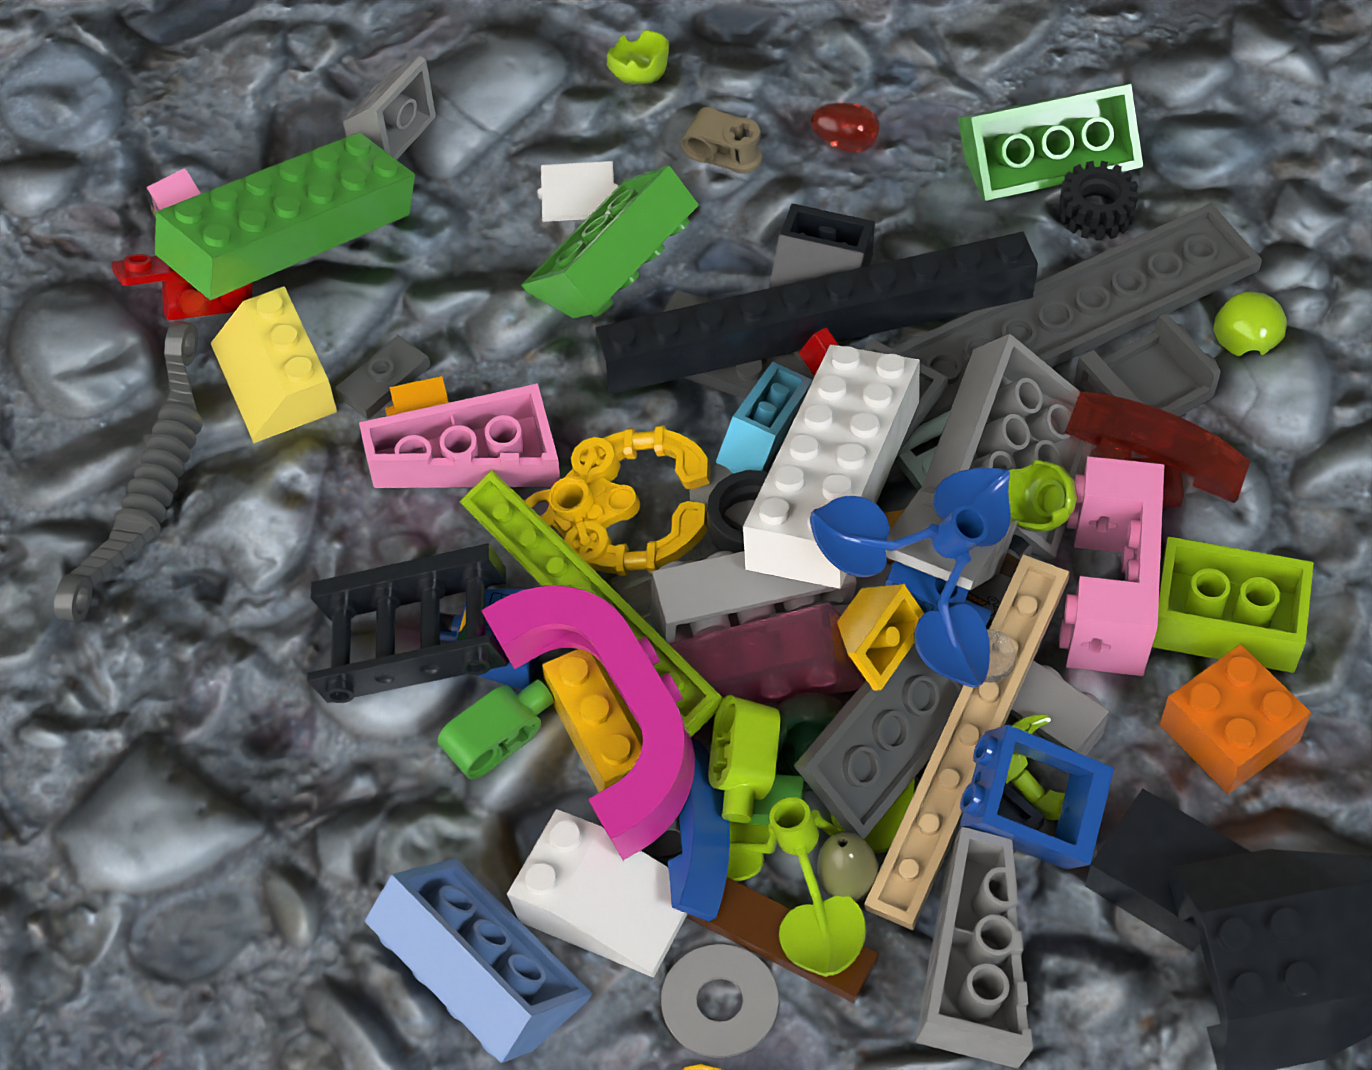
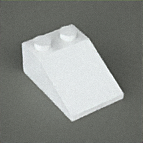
M558 809L555 810L507 893L517 919L521 923L653 978L687 916V913L672 908L669 868L642 851L622 860L603 827Z

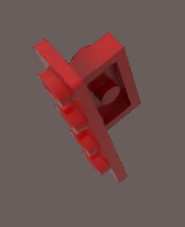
M131 254L126 256L124 260L112 262V271L122 286L162 282L163 311L168 321L235 312L243 301L253 298L252 283L209 300L158 256L150 257L145 254Z

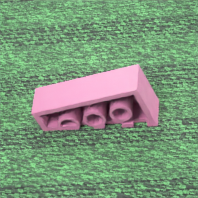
M538 383L359 422L374 488L474 487L491 470L509 487H552L560 480L558 457Z

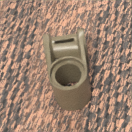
M705 107L697 112L680 143L683 152L692 160L723 167L736 173H751L760 167L763 160L761 149L757 146L761 136L759 125L751 119L726 114L714 108Z

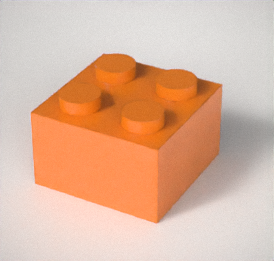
M1240 644L1169 695L1159 725L1229 795L1297 744L1303 735L1312 712Z

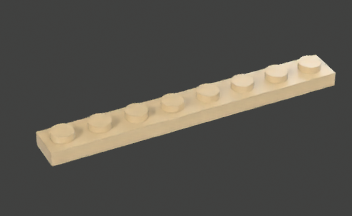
M1023 554L988 631L990 664L987 677L980 687L963 686L865 901L866 911L908 929H914L960 826L963 815L960 809L961 798L964 790L972 781L976 763L973 761L975 746L981 736L984 735V732L1004 726L1068 583L1069 571Z

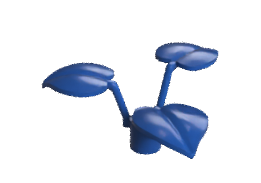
M974 468L947 476L938 484L933 495L934 510L943 520L937 525L930 524L926 529L897 540H886L890 531L888 519L878 505L869 499L859 496H843L832 500L823 507L813 510L810 516V525L817 546L829 562L849 575L857 577L877 575L886 566L885 550L894 551L927 538L932 539L933 547L940 556L955 559L956 563L937 603L939 611L926 612L919 618L914 633L915 645L921 659L934 672L968 687H980L987 677L990 664V643L987 628L979 613L972 606L960 603L949 608L948 602L964 566L971 561L969 551L975 546L986 547L998 543L1008 531L1011 515L1008 495L1009 470Z

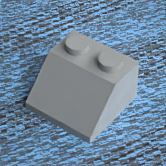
M418 56L395 68L380 83L376 84L370 94L355 109H352L343 121L346 137L360 132L397 160L436 118L426 59Z

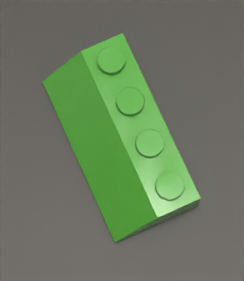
M1131 84L1110 85L958 117L964 158L983 201L1062 185L1068 171L1073 173V168L1078 164L1085 169L1086 162L1094 161L1095 167H1100L1101 161H1107V168L1113 169L1114 165L1117 164L1122 167L1121 172L1143 167Z
M669 165L626 179L521 286L526 292L573 319L587 315L597 317L610 308L614 302L611 297L618 290L628 287L639 277L637 270L644 262L652 261L663 252L665 246L662 243L669 236H674L682 231L690 223L688 216L699 204Z

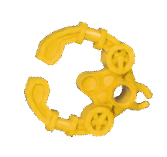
M658 425L653 431L636 432L634 428H628L625 431L614 433L604 438L592 437L583 440L573 450L571 456L572 470L564 478L558 480L551 489L535 492L524 501L531 508L539 502H546L548 508L540 517L549 526H553L564 541L594 571L627 576L629 571L647 569L652 574V571L659 570L665 564L678 560L700 542L708 531L707 506L705 503L692 501L680 503L672 515L671 533L658 541H649L647 543V550L629 552L626 543L613 546V541L606 528L619 521L633 518L640 509V500L632 487L611 483L618 475L621 467L620 461L625 458L627 460L636 459L637 450L654 449L657 457L669 456L676 459L675 472L685 489L691 490L710 484L711 463L703 450L694 441L679 433L667 430L665 425Z

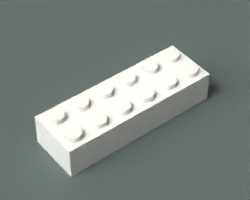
M830 344L743 525L746 570L841 588L847 573L842 572L829 562L817 546L810 525L811 512L843 496H859L869 499L875 504L877 503L919 404V359Z

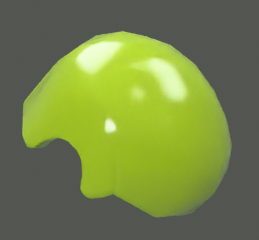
M643 30L636 41H628L626 36L622 35L616 45L608 49L607 66L611 73L624 83L631 85L651 84L659 80L665 72L669 54V40L662 34L651 30Z
M1241 292L1233 295L1218 312L1214 320L1213 332L1219 344L1236 356H1241L1250 350H1258L1260 355H1264L1284 339L1287 319L1281 305L1273 297L1259 292Z
M1033 460L1032 464L1022 469L1009 470L1008 495L1010 517L1019 520L1018 527L1032 532H1047L1069 520V515L1073 513L1076 505L1077 495L1075 481L1064 467L1047 461Z

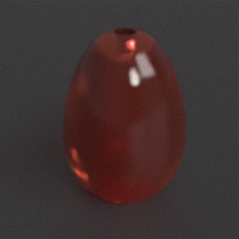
M834 102L820 106L814 111L811 118V127L815 134L828 145L843 152L861 153L874 146L878 137L880 122L876 114L863 105L851 102Z

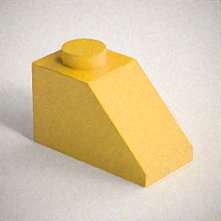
M905 584L861 588L837 621L848 655L874 691L882 690L914 644L916 624L919 618L925 614Z

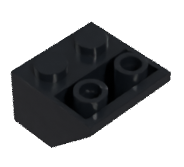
M792 203L779 235L769 288L869 266L873 257L875 221Z

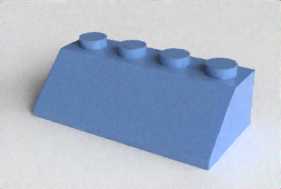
M457 858L392 874L365 919L367 925L379 936L381 943L390 950H393L412 970L414 977L426 985L446 1005L448 1012L454 1018L460 1020L481 1042L484 1050L496 1057L500 1063L534 1051L578 1011L593 994Z

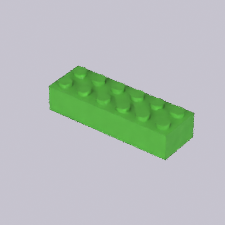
M358 132L156 211L155 255L205 297L212 300L410 215L415 174L369 138Z

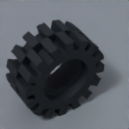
M1094 161L1086 162L1085 169L1078 164L1073 168V173L1068 171L1065 175V179L1062 182L1058 215H1061L1063 225L1070 223L1069 231L1073 234L1080 229L1082 230L1081 237L1088 239L1090 233L1095 234V240H1103L1104 233H1107L1109 238L1112 239L1117 237L1118 230L1123 234L1127 231L1128 225L1132 224L1139 194L1137 192L1138 184L1136 181L1131 182L1132 174L1129 171L1121 175L1122 167L1117 164L1114 165L1113 169L1107 168V161H1101L1100 167H1095ZM1100 196L1110 200L1112 203L1096 205L1086 201L1084 198Z

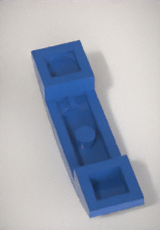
M691 737L695 757L694 778L686 803L679 814L682 854L668 861L672 908L711 921L717 917L725 888L730 850L729 821L722 818L724 791L713 788L709 783L710 754L698 739Z

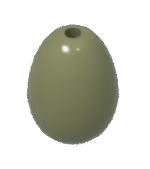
M852 832L833 834L825 841L818 856L817 875L821 886L830 897L850 896L855 902L862 901L868 897L879 871L878 861L873 850L857 834Z

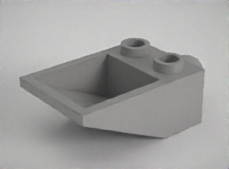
M928 486L919 489L889 531L886 540H897L926 529L930 524L937 525L943 520L937 515L933 506V495L936 488ZM1010 517L1008 531L998 543L986 547L975 546L969 551L971 561L964 566L956 585L972 590L999 574L1019 520ZM931 538L894 551L885 550L887 558L945 581L948 580L956 563L955 559L940 556L935 551Z

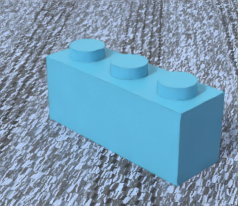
M772 362L733 415L716 463L727 467L732 473L745 470L765 471L782 446L813 380Z

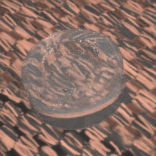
M987 630L990 643V664L984 682L994 683L1007 678L1011 674L1016 663V651L1012 640L1006 634L997 630Z

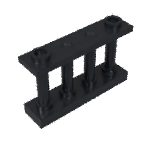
M487 543L311 582L310 598L326 617L332 621L331 668L308 672L307 682L327 703H346L359 696L466 674L482 675L489 672L490 669L508 666L507 656L490 634L485 635V617L481 611L485 608V590L488 587L506 583V566L491 545ZM466 592V639L440 645V599L444 596ZM421 602L420 649L395 654L396 609L399 606ZM376 611L375 659L350 664L351 619L356 615Z

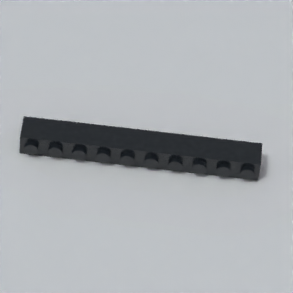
M1023 231L598 326L595 327L598 360L608 393H618L801 351L814 333L824 328L830 331L836 342H841L1033 298L1038 262Z

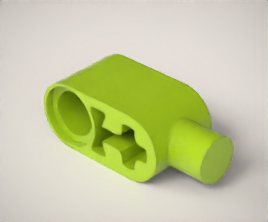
M732 695L726 696L716 711L708 778L713 788L724 791L722 818L731 822L747 823L752 821L754 799L761 800L765 798L774 782L780 714L774 707Z

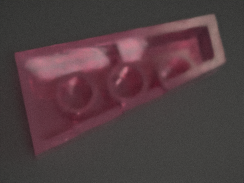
M829 603L669 643L723 699L728 695H732L756 703L766 704L858 690L866 681L846 651L837 624L842 614Z

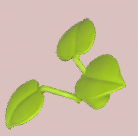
M914 779L865 837L864 840L874 853L889 851L915 794ZM788 797L778 801L772 807L769 814L770 823L768 825L729 821L730 850L728 878L734 881H743L757 875L763 866V853H773L776 849L777 841L784 852L798 856L813 904L795 907L785 916L780 925V944L788 959L803 969L825 977L836 975L849 967L859 955L865 941L866 921L863 912L850 896H834L823 902L808 858V853L813 850L819 838L817 827L831 836L838 832H846L836 818L831 814L832 825L821 818L818 810L810 811L808 804L804 800L797 797Z

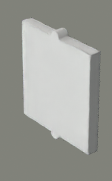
M613 161L541 165V188L537 190L538 198L542 199V221L581 220L591 215L618 187L617 184H614Z

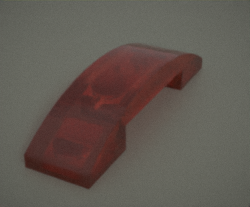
M1080 392L1064 432L1105 450L1109 448L1111 443H1115L1195 477L1192 486L1233 503H1236L1239 498L1250 465V461L1230 444L1190 421L1140 402L1106 394Z

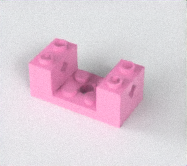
M1087 456L1084 475L1075 474L1074 477L1077 501L1073 513L1069 515L1066 527L1068 529H1075L1074 548L1122 553L1121 574H1126L1125 581L1079 577L1076 595L1067 594L1064 619L1061 620L1058 648L1067 649L1066 668L1144 676L1158 627L1164 464Z

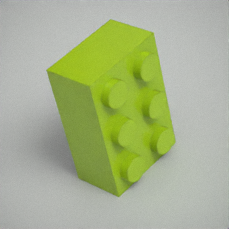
M1168 536L1160 563L1158 627L1152 647L1221 659L1241 644L1265 668L1294 673L1306 644L1314 562Z

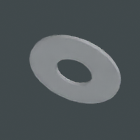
M727 944L703 946L684 955L667 974L661 993L663 1018L674 1038L692 1052L713 1058L740 1055L758 1045L773 1027L779 1006L777 985L768 967L753 953ZM724 979L731 981L742 993L743 1003L741 1010L735 1017L727 1021L717 1022L710 1020L697 1007L699 990L704 984L712 980Z

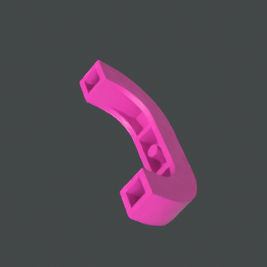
M543 586L530 588L511 594L481 610L514 670L537 656L558 648L584 650L595 656L602 663L640 726L643 734L641 754L632 770L623 779L588 800L622 860L629 858L653 843L672 825L686 803L694 778L695 757L689 731L676 705L683 697L670 674L666 673L660 677L654 668V665L659 663L660 660L648 638L644 636L637 640L625 619L612 605L595 594L573 587Z

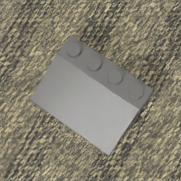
M1011 334L1005 335L973 349L922 488L928 486L936 488L947 476L963 470L974 468L1022 469L1032 464L1033 460L1047 461L1064 467L1074 480L1075 474L1083 475L1087 456L1090 454L1104 411ZM1067 521L1047 532H1032L1016 526L1013 535L1024 538L1032 547V553L1048 560L1053 559L1056 556Z

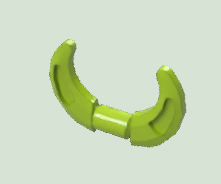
M1033 714L1020 719L1011 726L1033 734L1039 727L1048 724L1051 718L1047 714ZM1013 751L1005 783L1011 781L1024 795L1026 800L1045 815V819L1058 820L1065 793L1051 789L1045 792L1028 770L1024 769L1028 765L1026 756Z

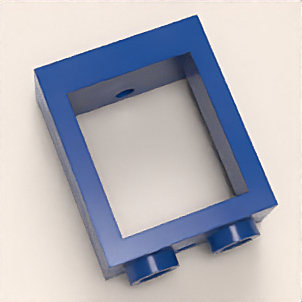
M1010 725L984 732V735L978 740L973 753V761L976 763L972 781L964 790L961 798L960 809L963 815L959 828L965 827L1012 839L1013 849L1063 869L1091 865L1114 768ZM1013 751L1070 774L1054 837L997 815Z

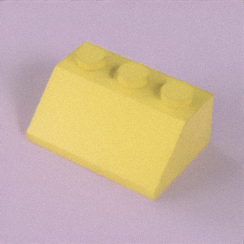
M285 286L243 301L210 344L253 443L336 413L337 410L329 380Z

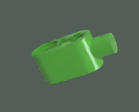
M538 679L517 694L508 685L497 687L451 720L440 732L437 743L469 779L480 778L526 745L537 734L541 726V720L537 715L554 703L553 696L548 688Z

